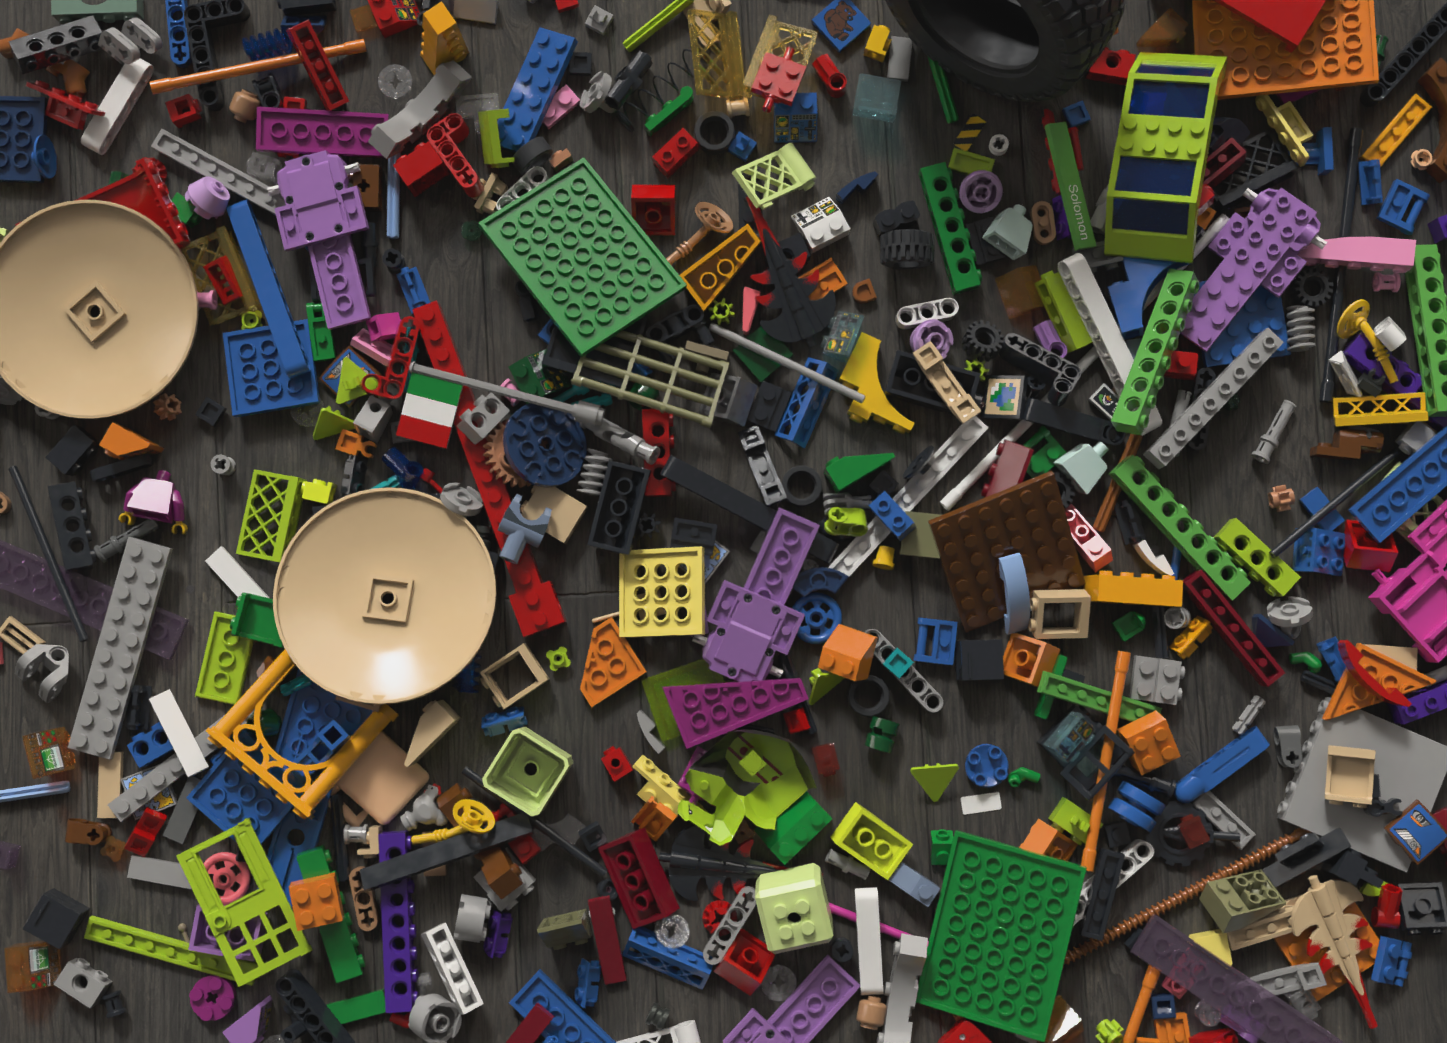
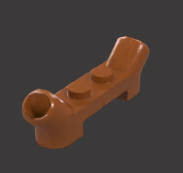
M16 28L11 37L0 39L1 55L6 59L14 58L8 41L28 36L29 34ZM70 59L65 61L64 64L58 63L45 69L55 77H58L59 74L63 76L68 95L72 94L83 97L87 93L85 80L90 71Z

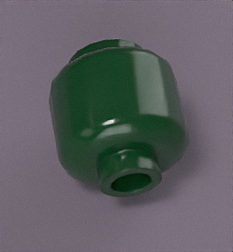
M634 383L629 392L657 400L660 396L659 390L638 383ZM629 401L630 405L639 411L650 409V407Z
M272 709L262 710L261 728L264 737L276 736L282 726L280 716ZM254 712L248 718L247 724L254 725ZM247 729L249 734L257 739L256 731Z

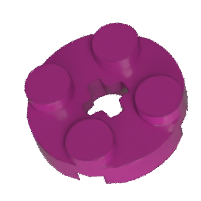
M215 975L205 976L194 985L189 993L191 1007L204 1021L221 1019L233 1008L234 1000L236 999L235 987L229 979ZM209 992L218 995V998H216L217 1003L209 1001Z

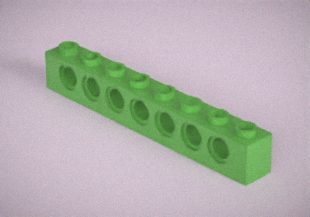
M1437 244L1416 245L1414 266L1405 273L1422 388L1423 392H1425L1426 411L1428 412V417H1447V296L1444 293L1443 287L1444 276L1441 273L1440 254Z
M1169 268L1111 419L1117 431L1142 435L1144 428H1147L1149 424L1150 411L1156 405L1158 390L1163 386L1164 374L1170 368L1171 356L1173 351L1177 349L1179 334L1185 328V318L1192 309L1194 294L1199 290L1200 283L1193 271Z
M1134 455L1126 456L1109 473L1110 477L1196 570L1202 569L1227 601H1233L1251 583L1247 579L1248 575L1239 567L1237 568L1232 563V557L1218 548V542L1212 536H1207L1203 531L1204 527L1201 523L1193 520L1188 515V509L1173 499L1174 494L1169 489L1163 488L1160 485L1159 478L1153 472L1149 473L1144 467L1145 463L1141 458ZM1135 473L1140 476V483L1138 485L1133 481ZM1150 489H1152L1155 493V498L1153 501L1150 500L1148 497V491ZM1165 505L1170 510L1168 516H1165L1162 511ZM1179 521H1181L1184 524V530L1182 532H1180L1177 528V524ZM1194 537L1199 541L1197 548H1194L1192 545ZM1209 553L1213 555V562L1211 564L1207 561ZM1223 569H1226L1228 572L1226 580L1221 575Z

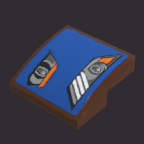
M349 345L328 366L319 379L337 395L342 363L345 357L352 360L367 374H377L380 376L382 374L355 348ZM360 397L345 402V404L349 408L353 407Z
M1416 799L1402 811L1403 814L1398 815L1386 825L1384 830L1395 844L1403 849L1414 864L1419 865L1447 840V831L1431 812Z

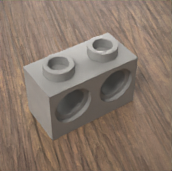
M492 392L486 397L481 395L473 403L476 407L472 411L468 408L459 417L462 421L457 427L475 445L510 411ZM486 407L490 408L491 413L486 410ZM472 420L477 423L478 428L472 424Z

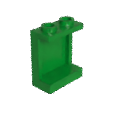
M242 592L236 601V617H233L230 623L231 635L284 647L275 623L273 599Z

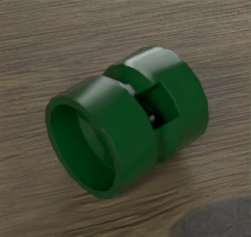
M873 716L870 724L872 732L867 734L864 745L892 753L895 743L892 738L897 736L900 724Z

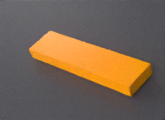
M1414 94L1359 159L1361 161L1378 159L1380 160L1381 167L1432 106L1419 95Z

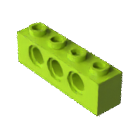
M1237 518L1230 519L1213 537L1218 542V548L1232 555L1233 562L1240 567L1244 566L1249 571L1248 575L1254 581H1260L1265 586L1264 590L1273 597L1284 596L1301 578L1278 556L1275 559L1272 558L1269 554L1271 549ZM1236 539H1240L1243 543L1241 550H1238L1235 546ZM1254 553L1259 557L1257 565L1251 561V556ZM1270 568L1275 572V577L1272 580L1267 575Z

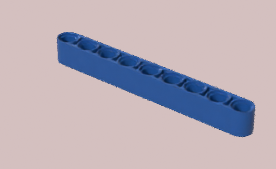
M247 199L226 207L284 369L290 379L310 372V364L253 209Z

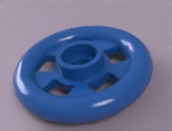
M812 592L806 597L802 596L792 607V609L805 615L807 626H800L796 635L801 640L810 644L826 643L838 624L842 623V613L839 605L832 597L824 593ZM812 602L814 608L806 612L803 606ZM822 603L830 607L827 613L819 608ZM814 614L820 616V620L817 623L812 621ZM827 618L833 620V624L830 629L824 627ZM810 629H820V635H810Z

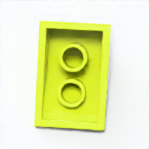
M857 802L854 803L830 837L836 845L887 880L913 846V843Z

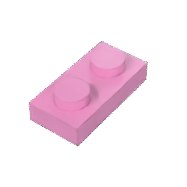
M567 84L555 93L542 123L548 129L553 127L580 103V99Z
M364 328L352 338L351 346L388 366L393 347L391 344L384 340L371 342L369 331Z

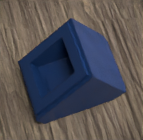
M1172 993L1151 994L1150 1005L1153 1019L1176 1018L1174 995Z

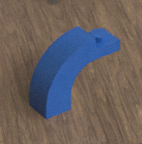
M333 719L317 734V739L293 762L302 765H314L325 762L344 746L350 736ZM292 771L301 783L306 781L303 771ZM309 771L310 776H312L316 771Z

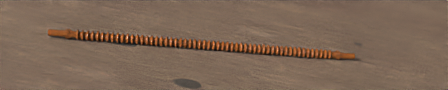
M1297 828L1289 835L1284 834V838L1279 837L1278 841L1273 840V844L1269 842L1267 847L1263 845L1262 850L1257 848L1256 853L1252 851L1250 856L1246 854L1245 859L1241 857L1239 862L1235 860V864L1229 863L1228 868L1224 866L1222 871L1218 869V873L1213 872L1211 877L1207 875V879L1201 878V882H1195L1196 885L1190 884V888L1185 887L1184 891L1179 890V894L1173 893V897L1168 896V900L1162 899V903L1157 902L1156 906L1151 905V909L1145 908V912L1140 911L1139 915L1134 914V918L1129 917L1128 921L1123 920V924L1117 923V927L1112 926L1111 930L1106 929L1102 941L1089 938V942L1084 941L1083 945L1078 944V948L1073 947L1072 951L1067 950L1064 964L1069 965L1070 961L1075 962L1076 958L1081 959V955L1086 956L1087 952L1092 953V949L1098 950V946L1103 947L1104 943L1109 944V940L1114 941L1115 937L1120 938V934L1126 935V931L1131 932L1132 928L1137 929V925L1142 926L1143 922L1148 923L1149 919L1154 920L1153 917H1159L1160 913L1164 915L1165 910L1170 911L1171 907L1175 909L1177 904L1181 906L1182 901L1186 903L1188 898L1192 900L1194 895L1198 897V893L1203 892L1207 882L1231 877L1233 874L1238 875L1237 872L1242 873L1244 868L1248 870V866L1254 867V863L1259 864L1260 860L1265 861V857L1270 858L1271 854L1275 855L1276 851L1280 852L1281 847L1293 844L1301 836L1312 832L1303 828ZM953 1014V1016H954L956 1022H958V1021L962 1020L963 1018H965V1017H961V1016H958V1015Z

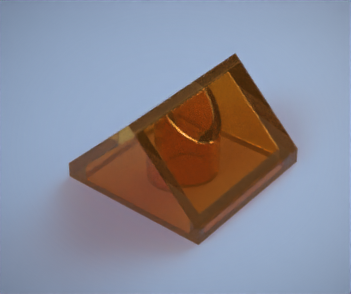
M1036 265L1019 267L995 279L1009 319L1044 308V304L1034 284L1041 280Z
M1060 995L1055 998L1045 1042L1038 1041L1039 1043H1069L1084 1031L1082 1020Z

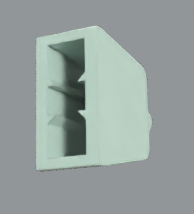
M1017 204L1013 208H1007L1000 212L982 237L1013 260L1026 254L1033 224L1024 217L1026 208Z
M1100 441L1093 448L1089 444L1081 443L1053 463L1062 474L1066 475L1067 479L1070 478L1072 481L1070 482L1071 485H1074L1078 493L1088 494L1107 469V465L1101 457L1108 451V448Z

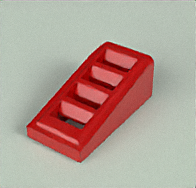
M226 255L203 266L224 305L243 296L231 263ZM224 274L225 278L221 280L220 276ZM228 282L230 286L224 288L223 284ZM230 290L234 292V294L230 296H227L226 292Z

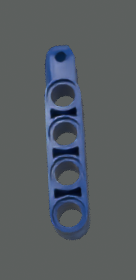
M1257 726L1251 727L1243 735L1238 736L1179 780L1173 792L1175 798L1182 803L1194 801L1259 755L1270 744Z

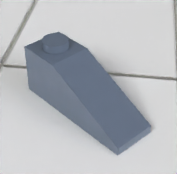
M902 861L888 879L927 907H929L940 890L937 884Z

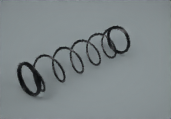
M692 42L690 43L692 50L684 49L682 51V58L688 71L676 63H668L667 69L673 84L663 77L653 76V85L659 98L645 89L638 90V98L645 112L628 102L623 104L625 115L620 110L614 111L618 120L628 131L633 132L635 128L626 113L625 104L633 106L646 117H649L640 98V91L647 92L664 104L654 82L656 77L664 80L679 91L670 73V64L678 66L694 78L685 61V51L695 54L701 62L709 65L710 58L700 45Z

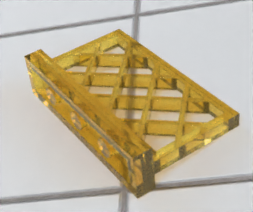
M689 9L687 16L696 94L727 98L730 101H736L747 94L737 12L719 13ZM695 16L704 22L701 28L695 22ZM713 19H718L719 30L711 23ZM706 27L714 34L712 39L704 33ZM699 36L707 44L704 49L698 44L697 38ZM716 38L721 42V51L713 43ZM709 47L717 55L714 60L706 53ZM701 57L709 64L706 70L700 64ZM719 59L723 62L724 71L716 64ZM711 68L719 76L716 81L708 73ZM703 78L711 85L709 90L703 89ZM721 80L726 84V91H723L718 85Z
M769 14L742 85L743 97L751 99L753 95L763 98L761 95L751 92V87L766 52L773 54L772 50L781 46L784 53L779 55V57H784L786 52L784 44L794 40L798 46L794 48V54L801 52L804 56V59L796 63L807 66L818 32L777 21V16ZM781 29L789 31L791 36L781 40L778 34ZM807 36L811 37V40L801 45L798 38Z
M227 227L217 228L216 232L192 241L181 250L192 271L198 292H204L207 285L214 287L208 282L209 277L207 274L204 280L197 278L195 274L199 265L205 266V264L200 263L205 252L215 255L212 260L214 261L223 256L220 255L222 251L231 263L243 295L240 298L245 307L235 310L230 308L232 302L226 306L218 303V306L223 307L224 311L220 317L215 319L212 316V310L204 308L211 326L248 311H256L262 308L232 233ZM217 238L219 247L216 253L206 249L209 241ZM194 247L200 249L196 261L189 258L187 250ZM231 291L226 292V293L231 294V295L234 294L233 291H232V292H231Z

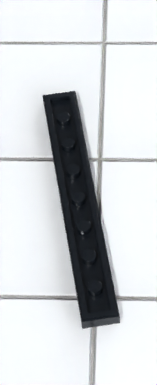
M524 812L495 822L493 829L488 833L476 834L469 831L360 869L363 889L365 892H369L534 834L530 816Z

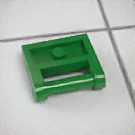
M1040 426L1037 429L1038 432L1023 444L1026 447L1033 448L1042 439L1047 442L1045 446L1031 457L1026 471L1030 479L1047 473L1055 466L1053 462L1067 453L1045 426Z

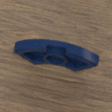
M813 568L798 574L792 588L803 597L819 589L829 590L836 594L849 576L831 568Z

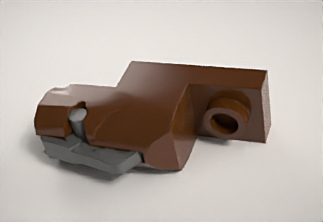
M1350 425L1347 429H1342L1333 434L1332 444L1318 443L1317 446L1311 447L1310 456L1354 461L1360 459V454L1380 453L1384 436L1379 430L1360 425Z

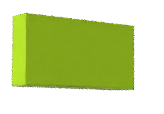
M954 148L948 167L953 172L967 176L979 170L992 172L995 159Z

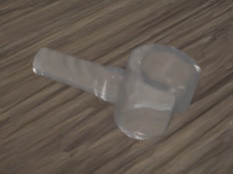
M430 972L419 975L417 983L420 987V996H425V986L432 984Z

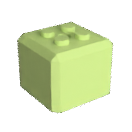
M521 727L510 733L482 780L484 787L530 816L539 815L546 808L569 771L573 760L572 756L529 728ZM527 763H534L537 766L536 774L529 775L526 773L525 766Z
M811 863L761 874L756 880L755 900L767 949L770 952L777 954L831 941L834 936L833 918L821 868L818 865ZM796 912L801 918L797 922H792L788 919V915Z

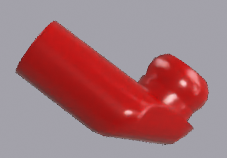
M398 1012L392 1013L389 1021L404 1028H409L410 1012L405 1015Z

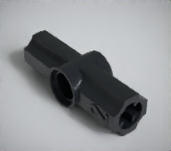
M637 52L629 64L616 75L615 83L605 97V103L610 108L620 109L627 98L640 87L643 82L641 79L653 64L652 58L647 53Z

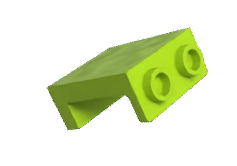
M509 109L478 112L484 164H491V168L509 167V162H515L514 157L502 158L497 123L499 118L510 117Z

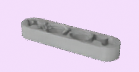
M747 886L739 891L703 950V958L708 964L715 965L722 960L755 907V889L753 887ZM749 892H752V897L754 900L747 901L745 905L746 908H749L748 911H745L743 907L736 905L737 902H739L742 905L745 899L743 893L748 894ZM734 910L741 911L743 914L742 920L739 922L732 921L730 918L731 912ZM728 929L731 932L730 939L727 941L721 940L718 936L719 931ZM713 940H716L720 945L725 946V948L722 949L721 946H719L717 950L718 957H713L712 959H710L709 953L707 951L714 950L716 943H713Z

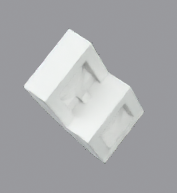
M1146 540L1139 541L1133 545L1140 557L1161 575L1174 574L1165 556L1159 555L1155 557Z

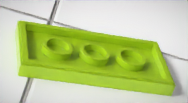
M214 611L195 697L235 705L241 698L254 640L231 635L230 623L236 615Z

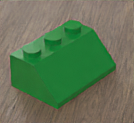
M806 791L776 818L775 830L757 826L754 831L785 865L832 820V817Z

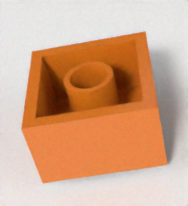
M1156 710L1117 729L1121 740L1135 751L1129 760L1131 765L1141 775L1181 757L1167 720Z
M336 872L290 883L289 892L297 931L343 921L344 911Z

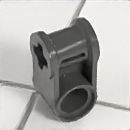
M1275 726L1273 737L1278 763L1283 767H1298L1302 762L1299 726ZM1286 756H1293V759L1286 760Z

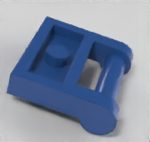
M1396 179L1393 181L1376 219L1399 229L1403 234L1412 235L1415 229V221L1423 204L1427 203L1430 195ZM1414 197L1416 201L1406 222L1401 219L1411 198Z
M918 617L917 652L914 654L913 661L953 665L958 622ZM928 625L934 626L931 656L925 655Z

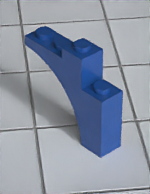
M1123 257L1122 267L1127 281H1118L1108 286V296L1117 326L1124 340L1143 335L1142 314L1145 303L1155 286L1166 277L1169 268L1179 269L1191 263Z

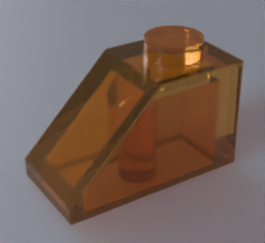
M1170 7L1141 36L1136 45L1139 47H1169L1174 41L1176 43L1181 41L1187 34L1184 30L1189 24Z

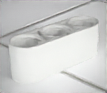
M539 166L531 168L498 199L496 204L497 210L519 198L518 192L520 190L526 189L529 192L548 180L546 171ZM536 175L544 176L543 180L538 183L534 182L533 178Z
M944 298L905 306L898 311L895 322L901 329H910L919 326L922 322L929 319L941 322L949 321L957 314L959 305L955 299ZM950 305L953 313L946 314L942 306ZM923 309L930 310L932 317H923L921 311ZM903 313L909 314L911 321L908 323L903 322L900 315Z
M1390 317L1385 318L1374 328L1375 336L1390 352L1406 340L1405 333Z

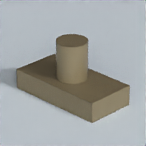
M690 341L686 343V351L717 361L727 362L728 351ZM697 363L696 371L708 374L710 367Z

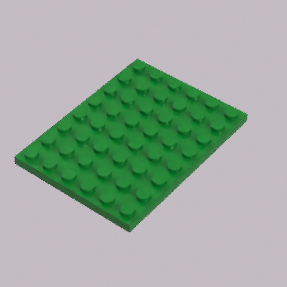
M584 157L478 223L482 232L581 358L687 287V284Z
M956 830L929 938L927 958L918 984L916 1002L1045 1042L1087 867Z

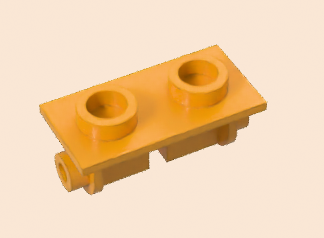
M1197 615L1195 619L1191 620L1187 628L1174 639L1169 648L1178 652V656L1183 660L1186 657L1189 658L1198 648L1194 641L1197 640L1199 643H1202L1212 633L1213 627L1210 625L1211 622Z

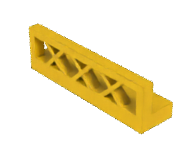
M1425 392L1378 395L1376 398L1372 395L1333 398L1334 425L1350 426L1428 421ZM1420 397V410H1410L1405 406L1410 398ZM1405 398V400L1402 403L1398 400ZM1388 399H1394L1400 404L1394 411L1388 412L1381 407ZM1374 400H1382V401L1378 404V403H1377L1376 401H1374ZM1360 401L1357 405H1355V404L1352 403V402ZM1364 401H1372L1376 405L1370 413H1364L1358 408ZM1348 402L1354 407L1348 414L1338 415V403Z

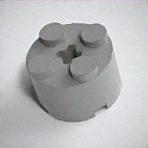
M461 894L453 939L477 943L485 941L487 923L484 922V919H489L491 901H487L488 898Z
M428 994L419 996L415 1000V1005L410 1012L408 1026L414 1034L427 1043H447L446 1041L449 1038H454L458 1033L462 1018L456 1005L439 994Z

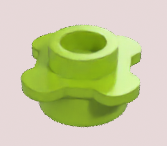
M261 311L242 312V330L263 326L261 324V318L263 317Z
M559 647L558 650H549L546 657L550 660L551 670L557 671L560 667L570 666L571 661L568 659L565 647Z

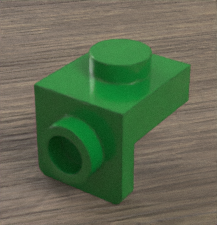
M931 830V865H947L954 838L952 830Z

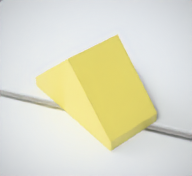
M1221 929L1188 936V939L1231 967L1233 963L1227 933H1223Z

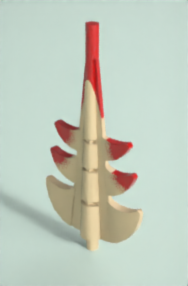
M1317 875L1310 876L1308 879L1311 887L1308 888V892L1300 896L1292 909L1291 927L1293 934L1299 936L1306 928L1312 925L1317 926L1308 939L1307 955L1313 957L1318 950L1324 947L1329 948L1319 963L1322 973L1325 974L1327 970L1335 965L1339 966L1363 1011L1369 1028H1376L1378 1024L1371 1010L1355 956L1360 951L1371 948L1373 944L1359 937L1350 938L1354 930L1360 927H1367L1368 922L1355 914H1343V910L1351 903L1363 901V896L1356 887L1348 882L1336 879L1320 883Z

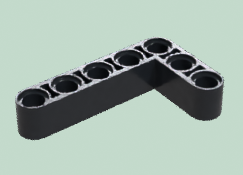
M211 0L192 4L185 8L184 20L195 73L218 69L211 28L246 21L250 16V9L243 0ZM242 6L240 11L234 12L236 7ZM221 10L218 16H213L216 11ZM200 14L199 19L193 21L194 16ZM204 35L202 40L197 41L198 36ZM204 55H208L205 61L200 62ZM221 80L197 84L201 102L211 111L221 110L224 106ZM211 96H216L213 102L208 103Z

